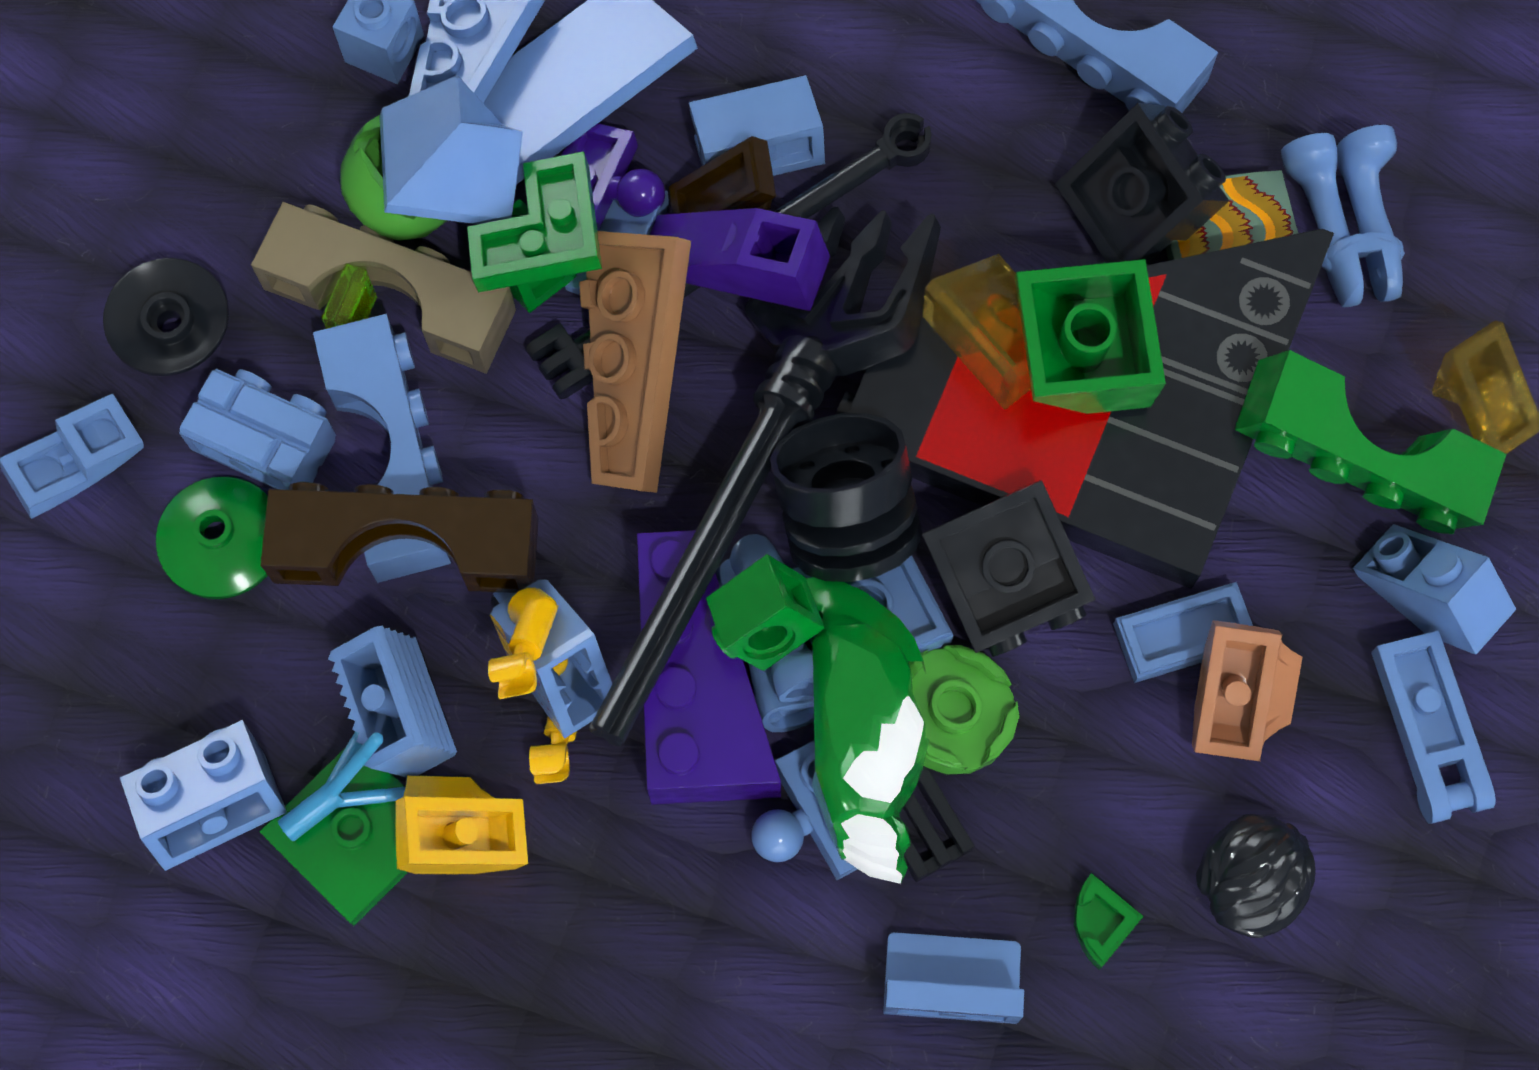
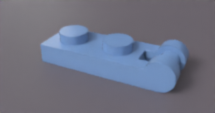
M1439 630L1376 646L1371 654L1417 787V800L1425 821L1428 824L1445 821L1451 818L1453 811L1468 808L1472 813L1494 808L1496 802L1494 788ZM1456 764L1461 777L1460 782L1445 786L1439 768Z

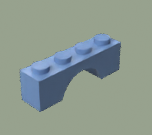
M975 0L981 4L982 9L993 20L1012 25L1028 36L1032 45L1041 53L1048 56H1057L1076 69L1078 75L1085 83L1096 89H1105L1124 102L1129 111L1137 103L1164 105L1165 107L1172 106L1182 113L1208 82L1218 55L1216 50L1170 19L1143 30L1121 31L1105 27L1091 20L1078 8L1074 0Z
M387 314L313 332L325 387L336 410L355 413L372 419L390 435V460L386 472L378 485L392 489L394 494L419 495L421 489L442 483L443 478L434 446L423 448L418 429L419 427L429 425L420 389L409 391L404 372L415 369L406 332L395 335ZM415 539L390 540L364 552L367 566L377 583L451 564L450 556L440 548Z

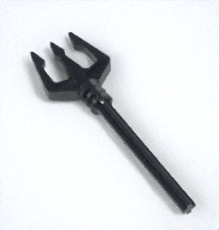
M839 207L832 208L818 223L830 258L836 255L845 223V217ZM885 210L879 212L852 241L851 255L816 295L811 311L750 298L745 306L747 317L763 340L776 353L775 363L765 373L766 380L758 386L754 393L753 401L759 409V416L588 729L595 736L605 738L609 744L614 746H621L622 742H625L771 469L770 458L777 443L789 434L792 429L814 419V410L823 402L824 392L831 387L836 375H850L903 354L913 346L918 336L941 226L934 214L928 215L900 247L908 263L885 305L876 312L860 313L871 272L884 260L892 221Z

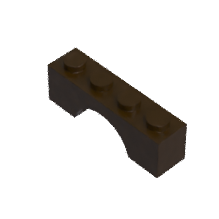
M296 482L289 485V490H268L261 567L274 584L339 586L352 563L368 549L390 540L415 539L430 543L448 554L457 564L468 591L517 593L534 583L539 518L533 499H524L522 494L511 490H490L485 492L484 497H460L456 491L442 487H427L421 489L419 495L394 494L392 489L380 485H359L354 488V492H330L326 486L321 484Z

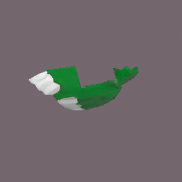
M815 577L806 578L825 629L816 634L811 650H813L815 773L812 788L841 860L847 861L870 877L901 884L908 869L904 853L911 845L908 827L901 820L899 813L917 786L929 744V739L925 738V722L913 695L912 673L908 661H921L926 674L924 661L915 638L903 622L868 593L845 582L824 581Z

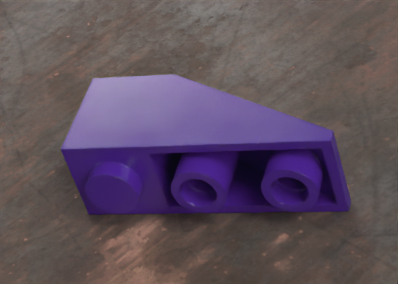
M759 208L657 215L650 235L679 237L691 241L686 276L687 284L806 311H811L830 259V254L815 220Z

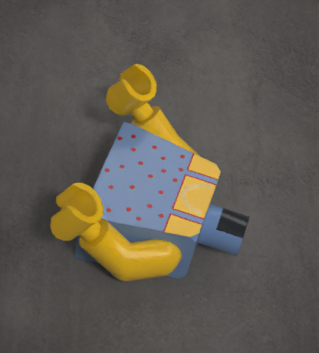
M537 580L517 593H493L491 598L493 610L490 616L507 656L489 660L488 676L491 682H499V699L532 693L548 715L544 734L551 739V744L530 746L529 750L530 771L534 775V783L545 784L562 782L569 776L570 760L567 744L575 740L579 729L593 721L612 686V682L594 633L548 580Z

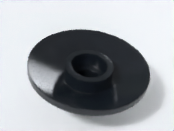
M176 258L148 261L126 273L111 290L103 312L105 336L117 357L132 369L154 376L177 375L192 370L205 362L221 344L229 321L227 298L215 277L196 263ZM171 318L182 320L175 330L166 333L162 332L163 324Z

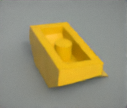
M407 775L404 795L396 800L397 869L413 874H480L513 870L527 865L528 854L523 799L494 798L482 790L471 777Z

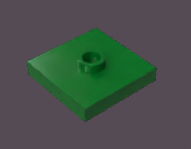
M344 749L285 806L287 813L326 783ZM363 766L341 793L404 786L391 773ZM396 801L336 808L294 842L283 832L278 824V820L287 813L271 820L260 831L353 926L408 873L397 869Z

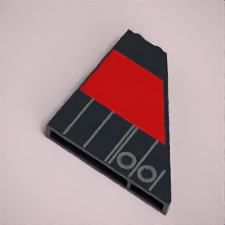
M1318 229L1147 265L1166 381L1162 391L1149 408L1086 414L1033 401L1017 293L923 312L918 336L913 346L903 354L860 370V372L865 374L857 393L853 394L846 391L836 414L868 413L890 420L903 432L913 479L981 506L1042 480L1070 541L1192 589L1202 573L1254 440L1234 429L1258 360L1289 350L1334 233L1325 229Z

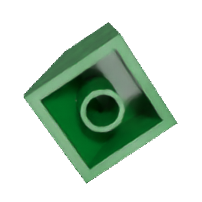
M1146 259L1016 272L1015 284L1033 401L1086 414L1149 408L1153 405L1165 386L1166 381Z

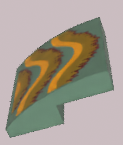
M1282 170L1225 176L1226 181L1220 188L1229 202L1186 241L1173 240L1165 247L1168 261L1298 234Z

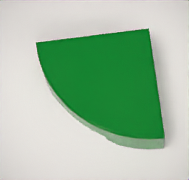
M1091 873L1082 885L1076 900L1074 925L1082 950L1091 963L1100 970L1143 918V915Z

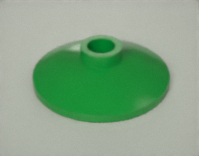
M234 477L204 479L189 485L178 493L161 515L156 532L157 555L162 568L170 579L186 592L208 599L235 597L260 584L268 576L261 567L268 495L254 484ZM222 522L225 524L223 534L217 539L210 540L204 537L205 529L211 523Z

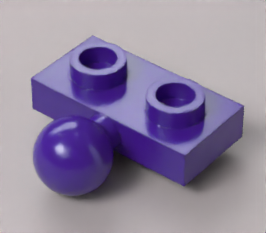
M596 124L568 145L562 155L582 151L585 153L590 170L597 231H599L613 200H617L620 207L633 217H644L652 213L659 206L661 208L665 201V186L657 174L647 169H634L626 173L638 148L634 131L602 124Z

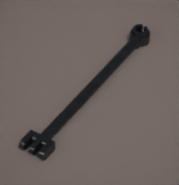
M911 113L896 115L885 126L884 136L876 141L875 147L773 212L808 219L885 168L890 170L896 165L911 167L920 164L930 152L932 136L930 126L925 127L924 135L919 136L924 127V118ZM901 140H911L913 142L918 140V147L912 151H902L896 145ZM686 283L684 298L699 289L700 286ZM559 323L531 341L525 349L533 361H538L556 350L557 353L546 359L539 367L546 380L554 379L568 369L570 370V373L560 378L552 387L559 399L568 398L593 382L591 371L585 369L583 350V344L591 343L590 329L572 340L562 324Z

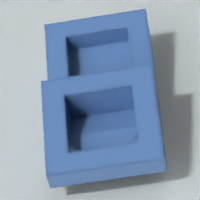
M113 393L56 419L57 432L0 458L1 471L31 519L89 488L144 448L142 439Z

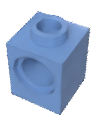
M348 0L333 25V30L345 63L395 84L399 83L424 38L414 0Z

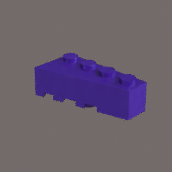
M696 530L637 533L641 631ZM716 573L712 577L644 704L647 791L651 805L781 798V780L744 662L738 657L733 659L727 656L717 645L712 635V626L715 623L706 597L720 588Z

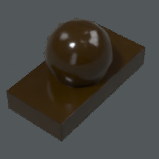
M751 136L670 185L669 192L673 214L751 208L770 211L772 199L776 197L767 140Z

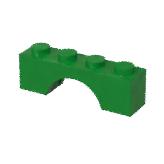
M1291 350L1258 360L1234 429L1255 439L1254 447L1257 450L1277 458L1289 459L1293 457L1310 465L1309 473L1314 477L1334 484L1349 483L1364 490L1363 498L1368 502L1387 509L1402 508L1418 516L1416 522L1420 526L1442 534H1453L1455 529L1484 525L1506 457V453L1454 428L1419 436L1400 455L1387 452L1370 442L1355 424L1347 404L1345 376Z

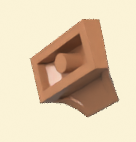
M1217 620L1212 621L1204 647L1194 707L1192 736L1194 752L1260 761L1264 742L1278 730L1291 724L1303 657L1282 643V634L1279 630Z

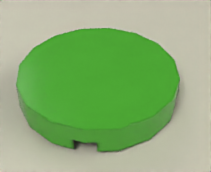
M962 645L944 646L943 649L922 652L921 656L924 661L926 674L921 661H910L909 665L912 673L913 695L925 722V738L929 739L924 766L943 774H971L992 764L1012 741L1019 719L1018 702L1014 703V696L1009 688L1012 684L1005 671L984 653H975L973 649Z

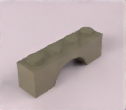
M282 202L251 264L264 290L316 310H320L328 303L342 271L345 272L347 267L349 274L351 273L350 278L352 277V281L354 280V288L374 285L389 287L402 292L411 298L422 310V332L430 353L487 374L516 312L510 287L478 293L472 280V272L451 265L450 261L441 253L423 246L417 247L415 251L395 244L393 239L381 236L365 225L361 226L359 230L339 223L333 214L315 205H305L304 209ZM346 276L341 279L333 298L341 294L343 289V292L351 289Z

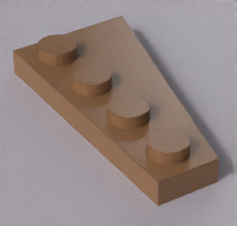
M597 231L602 269L586 272L587 280L579 281L581 307L589 309L591 343L583 344L585 369L590 370L593 375L594 398L587 403L592 484L657 493L691 241L671 236Z

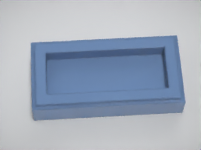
M1237 582L1116 618L1113 626L1134 683L1202 663L1205 643L1213 620L1253 626Z

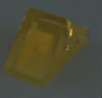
M1494 320L1445 353L1431 390L1432 395L1460 405L1474 439L1507 454L1539 432V412L1503 322Z

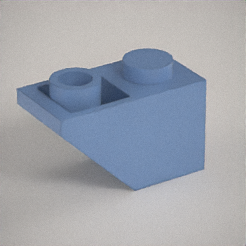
M1394 524L1353 568L1362 581L1425 634L1439 630L1444 643L1475 655L1516 610L1489 557Z

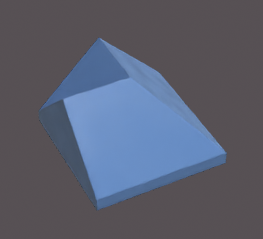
M458 75L382 108L380 113V135L385 213L472 224H483L512 218L523 131L504 126Z

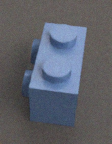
M243 720L226 728L215 730L199 741L165 757L153 759L143 767L120 777L139 837L165 871L287 813L266 756Z

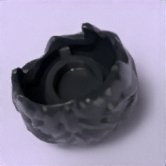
M1245 814L1231 821L1210 840L1196 872V882L1201 893L1209 899L1211 914L1219 925L1247 937L1262 938L1286 928L1302 912L1314 886L1316 874L1315 860L1306 836L1300 834L1298 829L1291 823L1285 824L1278 820L1277 817Z

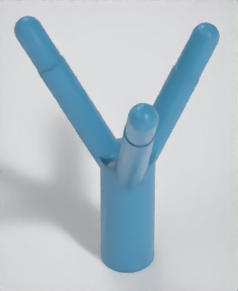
M355 731L326 783L278 820V824L283 832L293 842L336 808L386 803L403 797L405 787L341 793L383 743L382 734L378 732L373 733L364 744L356 742L359 733Z

